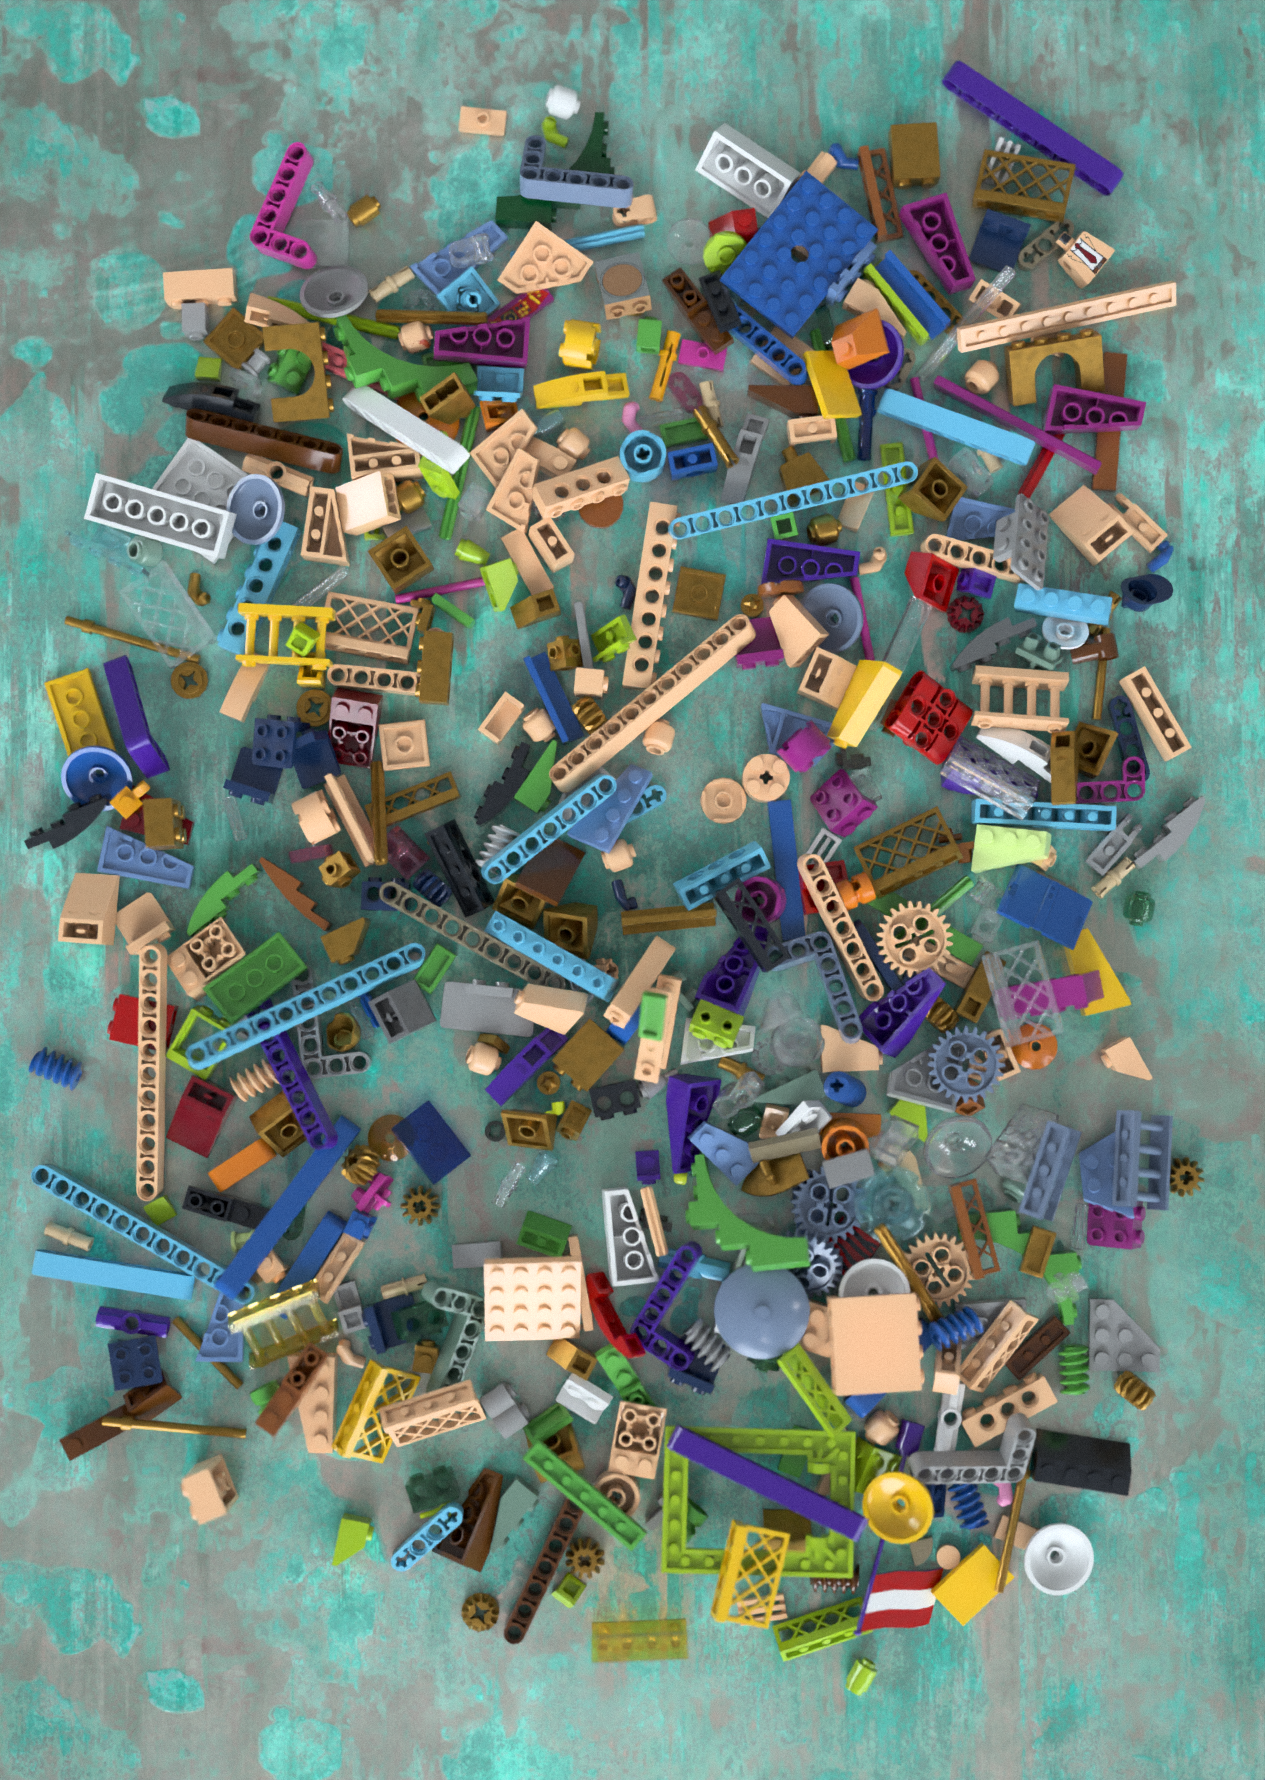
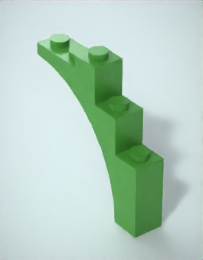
M346 315L337 317L334 332L337 340L342 341L344 345L343 349L347 358V366L344 368L347 380L352 381L355 389L380 381L382 390L384 392L387 391L390 399L415 392L418 402H421L419 398L455 372L470 395H473L474 390H477L478 379L469 362L452 366L433 367L412 364L396 359L366 341L353 327Z
M695 1155V1162L691 1163L692 1175L696 1177L697 1185L693 1186L694 1199L698 1201L689 1202V1209L685 1210L686 1222L690 1224L693 1230L719 1228V1230H715L716 1243L720 1244L723 1251L749 1249L746 1251L747 1265H751L754 1272L811 1266L809 1243L806 1237L787 1238L768 1234L751 1227L736 1217L724 1205L716 1193L710 1178L705 1155Z
M1012 1208L985 1211L993 1242L1011 1248L1023 1255L1031 1230L1017 1231V1228L1021 1227L1019 1214H1016V1211ZM979 1211L968 1212L970 1222L976 1225L980 1218ZM981 1222L979 1228H981V1229L984 1230L983 1225H982V1222ZM957 1223L958 1237L962 1240L959 1226ZM977 1230L974 1234V1239L986 1241V1236L983 1232ZM1073 1250L1051 1252L1043 1275L1054 1295L1060 1321L1064 1325H1073L1074 1318H1077L1076 1304L1072 1303L1071 1295L1075 1294V1287L1070 1277L1079 1276L1078 1270L1082 1269L1080 1255H1077V1252Z

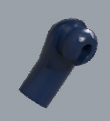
M619 575L615 580V584L623 593L620 607L630 610L636 595V587L631 578Z
M618 879L611 882L615 899L625 911L637 909L636 898L631 897L627 899L623 881Z

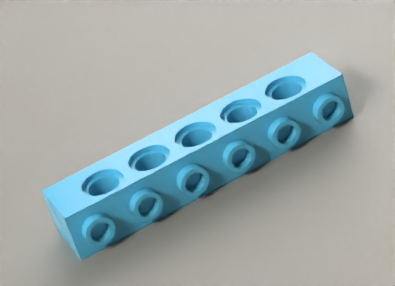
M282 522L280 529L271 540L256 546L253 554L255 559L252 565H248L244 574L246 580L243 586L240 585L235 595L237 601L234 607H230L227 612V624L218 633L217 641H219L218 646L234 654L245 655L247 620L244 619L245 616H241L238 613V604L272 603L302 533L298 527ZM275 540H280L281 547L277 550H271V543ZM264 562H272V568L269 571H262L261 567ZM255 583H263V588L260 592L254 593L252 591ZM259 617V620L256 621L255 640L265 617ZM238 625H244L245 627L241 635L234 634V629Z
M974 799L971 803V824L1110 832L1116 830L1117 806L1085 804L1052 805V803Z
M495 911L484 930L607 1002L610 1001L620 983L615 978Z

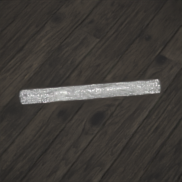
M1007 265L1003 268L917 370L915 375L921 381H926L958 343L957 327L974 324L1015 276L1016 272Z

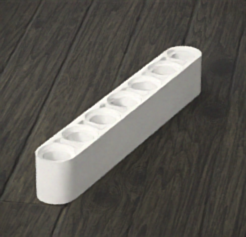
M353 386L342 398L352 411L452 474L470 457L468 451L462 445L368 386L357 389Z

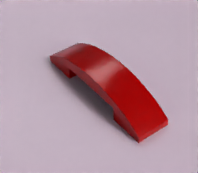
M604 1272L586 1275V1287L590 1306L600 1329L608 1341L629 1359L647 1354L637 1334H627L608 1298L614 1291Z

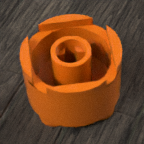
M839 1118L831 1120L821 1134V1149L825 1160L866 1148L869 1151L866 1131L860 1123L853 1119ZM848 1142L845 1147H841V1144Z

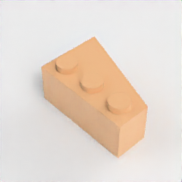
M310 486L301 556L305 561L350 566L345 534L342 532L336 492L334 489Z

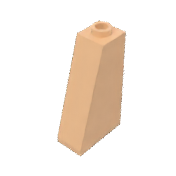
M656 935L603 1016L623 1029L641 1003L643 992L649 991V988L653 985L676 948Z

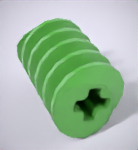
M1083 1344L1059 1345L1064 1347L1065 1350L1058 1352V1355L1065 1357V1360L1058 1363L1066 1367L1065 1370L1059 1371V1374L1066 1376V1379L1059 1381L1060 1384L1066 1385V1388L1060 1390V1393L1066 1395L1085 1394V1391L1090 1389V1385L1085 1383L1090 1379V1376L1084 1373L1089 1370V1366L1084 1364L1089 1360V1357L1083 1354L1088 1351V1347Z

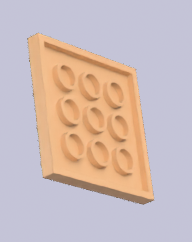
M580 1256L484 1259L485 1341L580 1339Z

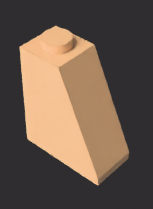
M780 595L773 602L774 606L769 611L780 646L783 649L787 665L790 668L800 667L826 639L829 633L794 595Z
M527 984L515 996L514 1003L516 1008L514 1014L565 1035L584 1014L588 994Z
M819 1025L821 1072L879 1070V1065H883V1053L878 1051L875 1045L861 1039L855 1044H848L842 1040L839 1030L827 1025Z

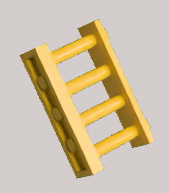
M251 603L238 604V613L241 616H245L244 619L247 620L245 655H235V659L242 663V666L256 667V663L312 666L313 670L325 671L326 667H333V662L330 659H324L326 624H329V621H335L336 611L333 608ZM259 617H268V621H270L268 656L254 655L256 621L259 620ZM282 618L291 619V622H294L293 629L299 623H305L306 619L315 620L317 632L320 633V637L316 642L315 658H301V655L293 650L292 657H278L279 623L282 621Z

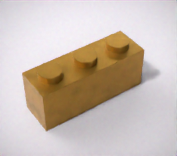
M424 630V637L419 638V651L423 652L422 660H418L417 674H421L420 683H416L415 697H419L421 704L449 706L454 635L452 632Z

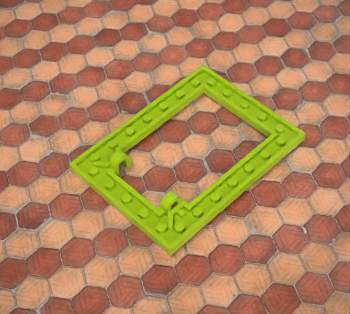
M665 1425L661 1573L719 1575L725 1548L686 1547L688 1458L666 1447L676 1425ZM684 1426L736 1453L808 1455L807 1472L813 1474L830 1473L829 1499L854 1510L856 1432L853 1430H842L835 1438H830L825 1430ZM829 1529V1534H822L821 1537H814L812 1534L806 1533L805 1550L786 1551L781 1576L853 1578V1540ZM755 1549L753 1551L758 1561L770 1553L768 1549ZM749 1553L742 1558L740 1565L743 1570H746L756 1562ZM773 1558L761 1565L766 1575L775 1570L776 1562ZM759 1567L748 1574L764 1576Z

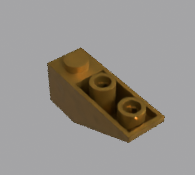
M1075 731L1052 732L1051 734L1052 805L1076 804L1080 747Z
M985 951L953 1009L957 1015L972 1023L978 1022L989 1002L1006 961Z

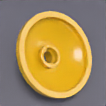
M883 1473L872 1480L863 1495L862 1509L864 1516L869 1519L867 1524L876 1535L888 1542L896 1544L914 1542L926 1533L932 1523L934 1514L932 1498L926 1487L918 1479L907 1473ZM899 1499L905 1502L904 1506L898 1503Z

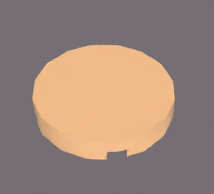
M724 777L714 779L707 784L702 791L700 800L702 811L706 817L719 824L732 823L741 817L747 802L745 790L733 779Z

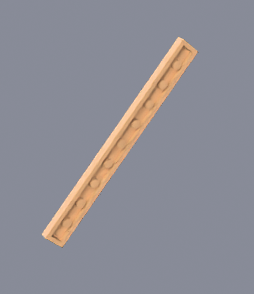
M1171 280L957 327L958 351L963 353L1175 306L1176 282Z

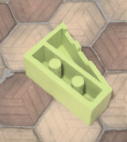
M977 824L971 871L980 873L1015 864L1049 858L1052 835L1045 831Z

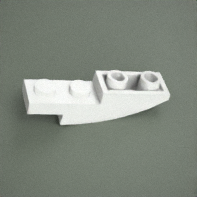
M980 728L976 738L1012 764L1020 760L1051 783V746L1019 729Z

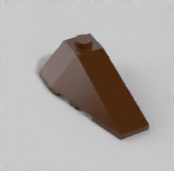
M487 1468L483 1469L468 1490L469 1496L461 1505L464 1510L462 1522L433 1547L432 1552L481 1573L491 1549L503 1481L502 1474Z

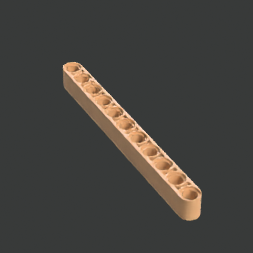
M744 614L732 617L550 769L549 777L558 790L567 793L575 789L652 723L657 721L751 643L756 636V632L749 618Z
M159 943L144 947L140 952L136 1192L143 1201H151L160 1195L164 1189L167 950ZM151 949L157 952L158 957L156 961L150 957ZM150 973H154L156 975V984H153L150 981ZM150 996L156 999V1008L149 1004ZM149 1020H153L156 1023V1031L150 1029ZM149 1043L156 1047V1054H152L149 1051ZM148 1067H152L156 1071L155 1078L149 1075ZM148 1090L154 1092L155 1101L149 1099ZM148 1113L154 1116L155 1124L148 1121ZM147 1137H151L154 1140V1147L148 1145ZM147 1160L153 1162L154 1170L147 1167ZM147 1183L154 1187V1193H150L147 1190Z

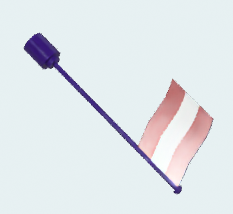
M902 1419L895 1447L899 1449L898 1453L902 1454L898 1472H903L907 1456L910 1457L913 1453L919 1451L925 1428L924 1425ZM880 1538L857 1628L853 1630V1633L856 1636H861L864 1631L874 1629L915 1628L929 1624L936 1597L930 1590L941 1581L944 1568L940 1567L927 1571L896 1570L876 1574L885 1541Z

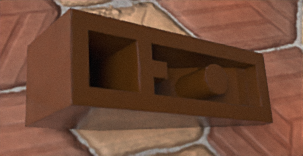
M748 385L747 396L792 419L814 417L818 414V401L813 386Z
M126 1403L66 1434L59 1440L69 1461L126 1431L121 1430V1427L102 1426L103 1416L122 1418L123 1415L132 1416L128 1412Z

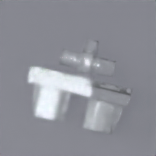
M1075 1270L1067 1275L1059 1272L1054 1275L1055 1279L1059 1282H1053L1048 1286L1047 1296L1055 1303H1061L1066 1298L1075 1302L1080 1299L1077 1293L1088 1286L1082 1275Z

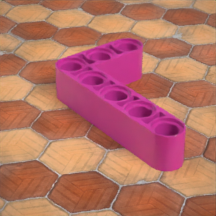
M294 142L287 148L250 232V241L264 255L303 269H310L317 262L316 253L304 240L283 233L314 163L313 156L305 145L301 142Z

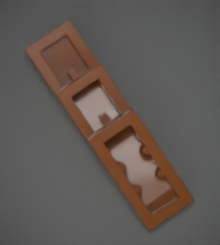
M261 857L259 862L285 898L306 918L328 932L333 923L314 912L319 903L300 892L304 883L266 858Z

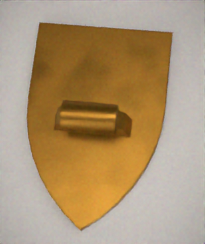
M801 1153L761 1161L746 1176L741 1191L753 1196L769 1197L781 1194L810 1179Z

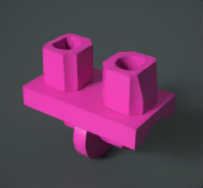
M380 1172L374 1174L373 1180H368L371 1186L367 1191L362 1187H358L351 1194V1197L357 1203L355 1207L359 1211L363 1210L366 1213H370L373 1208L378 1211L382 1205L389 1208L392 1203L387 1198L392 1191L388 1188L394 1179Z

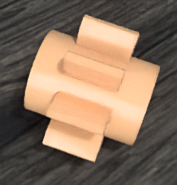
M612 958L596 959L597 965H593L595 968L615 979L619 978L618 966L612 962Z

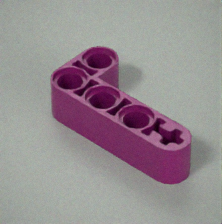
M1135 756L1124 759L1121 764V780L1077 782L1076 804L1140 800L1145 794L1144 762ZM1131 760L1136 761L1139 765L1138 771L1134 774L1129 773L1126 768L1127 763ZM1131 784L1138 785L1140 789L1136 797L1129 796L1127 792ZM1107 785H1112L1116 789V794L1112 798H1107L1104 795L1103 791ZM1083 786H1089L1092 789V796L1089 799H1083L1080 796V789Z

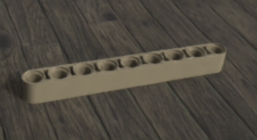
M387 882L380 888L379 897L384 903L526 982L549 987V980L555 977L560 982L558 989H565L566 981L560 974L394 882ZM391 886L395 888L397 894L394 899L389 900L384 897L383 891L385 887ZM407 898H414L416 900L417 908L414 911L405 909L404 902ZM428 909H433L438 914L437 920L433 923L425 919V912ZM448 921H455L457 923L458 931L455 934H450L446 931L445 926ZM470 932L476 933L479 938L478 943L474 946L469 945L466 941V936ZM491 943L496 944L499 948V953L495 957H491L487 953V947ZM511 955H516L519 958V965L516 968H511L507 964V960ZM532 966L537 967L540 971L539 977L535 980L528 976V970Z

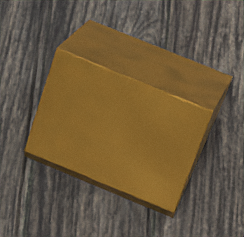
M1079 721L1075 730L1080 747L1078 773L1093 779L1099 776L1118 733Z
M518 1109L502 1110L501 1116L508 1145L553 1151L557 1114Z
M763 1509V1527L790 1533L787 1550L806 1549V1533L812 1534L811 1519L791 1509ZM774 1536L767 1541L771 1550L781 1546L782 1537Z

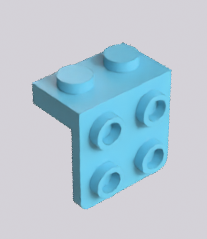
M477 367L478 385L477 390H474V395L479 396V400L493 401L495 397H502V402H518V398L523 397L524 368Z

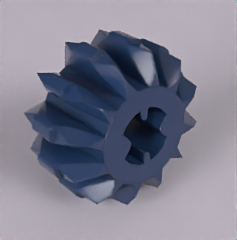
M424 869L415 877L413 887L432 904L441 907L450 899L449 897L452 895L451 888L431 870Z

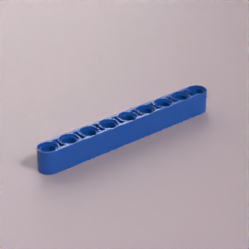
M342 1115L334 1124L338 1135L336 1146L331 1149L315 1150L215 1283L214 1287L232 1301L238 1296L360 1132L361 1128ZM326 1137L322 1140L323 1144L326 1141Z

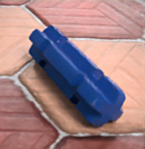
M366 992L358 996L361 999L360 1003L364 1011L371 1018L372 1026L374 1028L380 1027L368 1003L373 1000L372 995Z

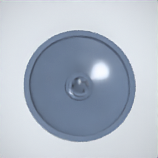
M745 1264L735 1269L724 1279L717 1291L714 1302L715 1322L722 1338L735 1351L751 1358L768 1359L786 1353L800 1341L809 1321L810 1308L805 1289L797 1277L787 1269L754 1272L751 1265Z

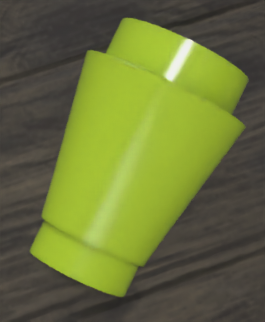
M461 538L454 555L458 556L459 560L485 566L490 553L467 538L465 540Z

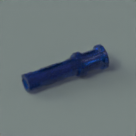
M861 388L857 390L859 406L862 415L859 416L857 460L866 461L867 459V461H871L873 417L877 414L875 396L878 395V390Z

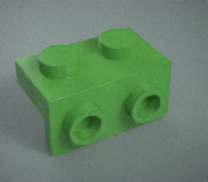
M277 350L279 355L267 371L269 375L267 381L275 383L296 395L304 382L312 361L299 350Z

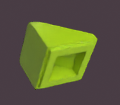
M199 357L195 370L196 379L220 382L222 358Z
M301 622L294 627L286 646L306 658L318 641L320 633Z
M167 1194L143 1207L154 1224L158 1226L178 1215Z
M567 1572L551 1595L566 1607L571 1608L576 1604L586 1585Z

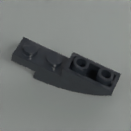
M190 382L169 386L162 399L163 403L175 408L185 410L201 409L209 412L212 410L221 415L250 422L255 421L261 405L240 398V389L204 382Z
M521 742L520 747L515 746L511 758L514 759L510 768H505L501 778L504 780L503 784L494 781L493 785L488 784L483 796L487 799L483 807L479 805L474 816L477 819L476 824L482 827L500 815L512 803L514 796L531 773L530 770L523 768L531 750L529 744Z
M98 793L89 797V802L81 804L78 801L67 807L68 810L62 815L63 818L52 822L50 828L43 830L42 827H39L29 832L30 836L24 840L27 849L48 841L52 848L55 849L74 839L99 817L111 800V794L102 796V793Z
M190 1185L188 1186L182 1209L224 1222L229 1221L255 1230L271 1210V1208L262 1206V1204Z

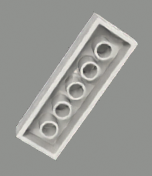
M96 473L84 519L225 559L237 514Z

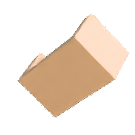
M821 415L790 419L786 425L789 447L795 446V444L830 440L831 444L835 443L837 439L835 418L823 419Z
M505 691L478 728L479 732L499 746L525 710L524 704Z

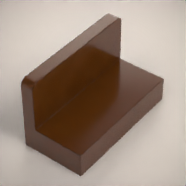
M162 1368V1382L135 1387L123 1395L128 1412L136 1419L152 1420L182 1399L181 1393L171 1386L167 1372Z

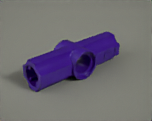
M100 1306L96 1316V1327L124 1331L127 1334L137 1333L167 1338L171 1317L143 1313L140 1310L131 1311ZM130 1316L137 1318L138 1327L129 1325L128 1319Z

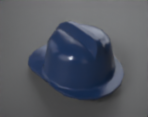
M1146 574L1124 579L1121 583L1123 593L1122 608H1129L1136 612L1146 611L1153 604L1169 600L1173 595L1172 584L1161 575Z

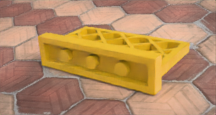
M370 1359L331 1447L345 1458L352 1456L383 1464L393 1440L389 1433H382L381 1419L378 1421L376 1413L380 1412L379 1408L391 1405L399 1399L403 1401L412 1398L421 1376L382 1365L378 1361ZM387 1374H392L393 1380L383 1385ZM408 1378L411 1379L409 1386L402 1390L400 1383ZM396 1386L398 1393L388 1399L386 1391ZM382 1394L384 1402L374 1407L373 1405L377 1397ZM372 1417L374 1424L364 1429L367 1419ZM376 1430L378 1437L368 1442L367 1435ZM363 1439L364 1446L354 1450L357 1441ZM381 1443L382 1447L378 1455H373L371 1448Z
M732 1519L710 1611L715 1621L722 1623L729 1621L768 1629L790 1538L789 1532L745 1524L740 1520ZM748 1531L757 1532L761 1538L751 1547L746 1542ZM774 1536L782 1537L781 1546L772 1551L767 1541ZM765 1544L770 1553L758 1561L753 1551ZM750 1553L756 1563L743 1570L740 1565L741 1560ZM773 1558L776 1562L775 1570L766 1575L761 1565ZM759 1567L764 1577L755 1584H752L747 1575ZM745 1577L750 1587L738 1594L735 1589L736 1582ZM765 1582H768L771 1587L770 1593L761 1599L756 1589ZM753 1591L759 1601L746 1608L742 1598ZM739 1601L744 1611L737 1616L729 1615L730 1607ZM762 1605L765 1610L763 1621L753 1619L750 1613Z

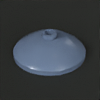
M251 474L243 477L236 483L229 495L226 509L228 512L237 514L232 533L241 542L251 545L266 543L276 535L283 522L285 502L280 487L273 479L261 474Z
M827 583L814 587L803 597L801 604L829 633L818 648L834 654L848 649L855 643L862 630L863 611L858 598L852 591L839 584ZM835 614L839 617L838 622L834 621Z

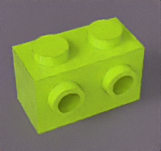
M700 999L690 1022L689 1031L699 1039L707 1038L714 1041V1044L721 1048L729 1047L732 1049L743 1024L744 1016Z

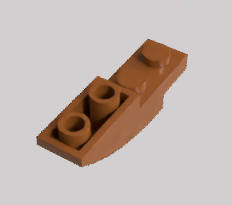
M309 1342L254 1424L275 1437L310 1389L329 1355Z

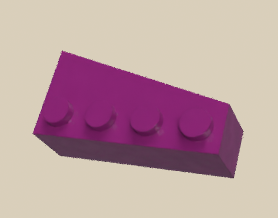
M947 192L903 205L898 216L948 295L970 289L976 278Z
M530 317L435 331L433 360L526 369Z
M1054 384L1049 391L1042 430L1050 435L1137 430L1142 425L1146 402Z
M1099 970L1081 975L1079 973L1059 977V979L1050 978L1035 983L1033 981L994 989L999 1016H1008L1009 1020L1023 1018L1022 1014L1029 1012L1030 1016L1045 1014L1044 1010L1052 1009V1013L1067 1011V1006L1073 1005L1075 1010L1089 1007L1088 1003L1104 998Z

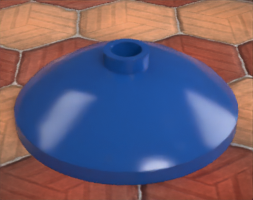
M86 746L74 751L66 759L61 772V782L64 791L74 803L80 801L81 804L89 802V797L98 793H102V796L110 793L113 798L125 786L131 790L133 775L127 761L116 751L103 746ZM96 770H102L103 774H98ZM108 803L103 811L114 809V807Z

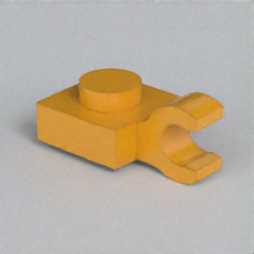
M144 780L139 782L132 790L125 786L109 803L127 819L143 804L139 797L144 795L151 787Z

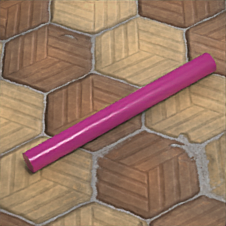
M919 377L911 378L910 384L913 396L924 401ZM922 429L929 459L936 457L939 460L933 434Z
M479 577L395 595L396 604L409 602L411 599L418 600V598L433 597L435 593L443 595L485 586L483 578Z
M859 577L850 578L852 592L858 598L863 611V626L860 635L865 660L875 661Z

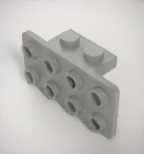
M1021 493L1016 496L1015 512L996 520L993 559L1000 563L1011 558L1012 571L1039 591L1043 589L1045 579L1049 517L1045 511Z
M472 979V984L451 981L444 984L440 1018L441 1027L524 1037L532 1036L534 1029L533 1021L514 1014L516 1008L514 1003L515 996L519 990L522 991L523 989L509 988V983L495 982V986H488L485 980Z

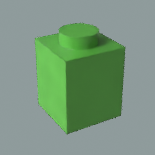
M652 316L639 319L636 353L659 354L662 329L661 320Z
M794 512L770 517L776 540L799 535Z

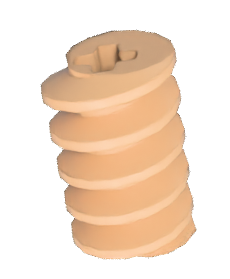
M264 1059L261 1060L262 1068L253 1064L254 1072L246 1068L245 1077L239 1072L236 1073L237 1081L230 1077L234 1091L244 1102L249 1100V1095L256 1097L257 1090L261 1093L265 1092V1085L271 1089L274 1087V1081L280 1084L271 1064H268Z

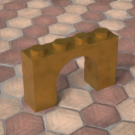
M320 322L262 327L265 351L299 350L309 357L315 370L314 382L306 393L299 396L271 399L274 423L330 418V412H334L333 398L328 396V389H331L332 385L330 374L326 375L325 365H329L328 351H323L322 341H326L325 327H320Z
M1092 328L1080 330L1078 334L1071 335L1069 332L1057 334L1055 338L1048 339L1046 336L1034 338L1032 342L1025 343L1023 340L1011 342L1009 346H1004L1008 401L1013 406L1036 403V369L1045 357L1058 352L1071 355L1074 361L1077 389L1092 392L1105 391L1102 335Z

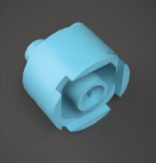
M638 430L632 432L621 445L620 460L630 480L643 483L650 482L656 479L665 468V444L659 436L650 431ZM643 453L644 456H647V459L642 460V458H639V454Z

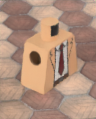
M1064 231L1056 240V243L1065 250L1059 257L1058 263L1080 289L1091 282L1115 252L1112 247L1085 231L1077 235L1075 239Z

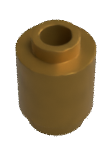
M366 194L349 206L346 214L356 228L360 225L363 227L380 215L378 209L381 208V205L374 196L369 197Z

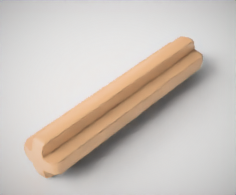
M652 1186L643 1187L640 1189L655 1252L657 1256H663L668 1254L669 1251Z

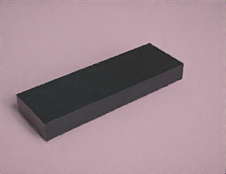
M718 270L698 279L721 334L742 324L727 286L720 281L722 274Z

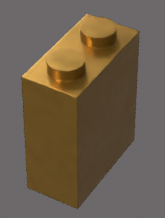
M937 122L891 125L888 132L893 187L906 190L912 186L931 188L938 185L941 175Z
M589 1018L552 1060L555 1063L553 1068L562 1076L565 1073L573 1079L570 1083L581 1092L584 1089L587 1092L625 1049Z

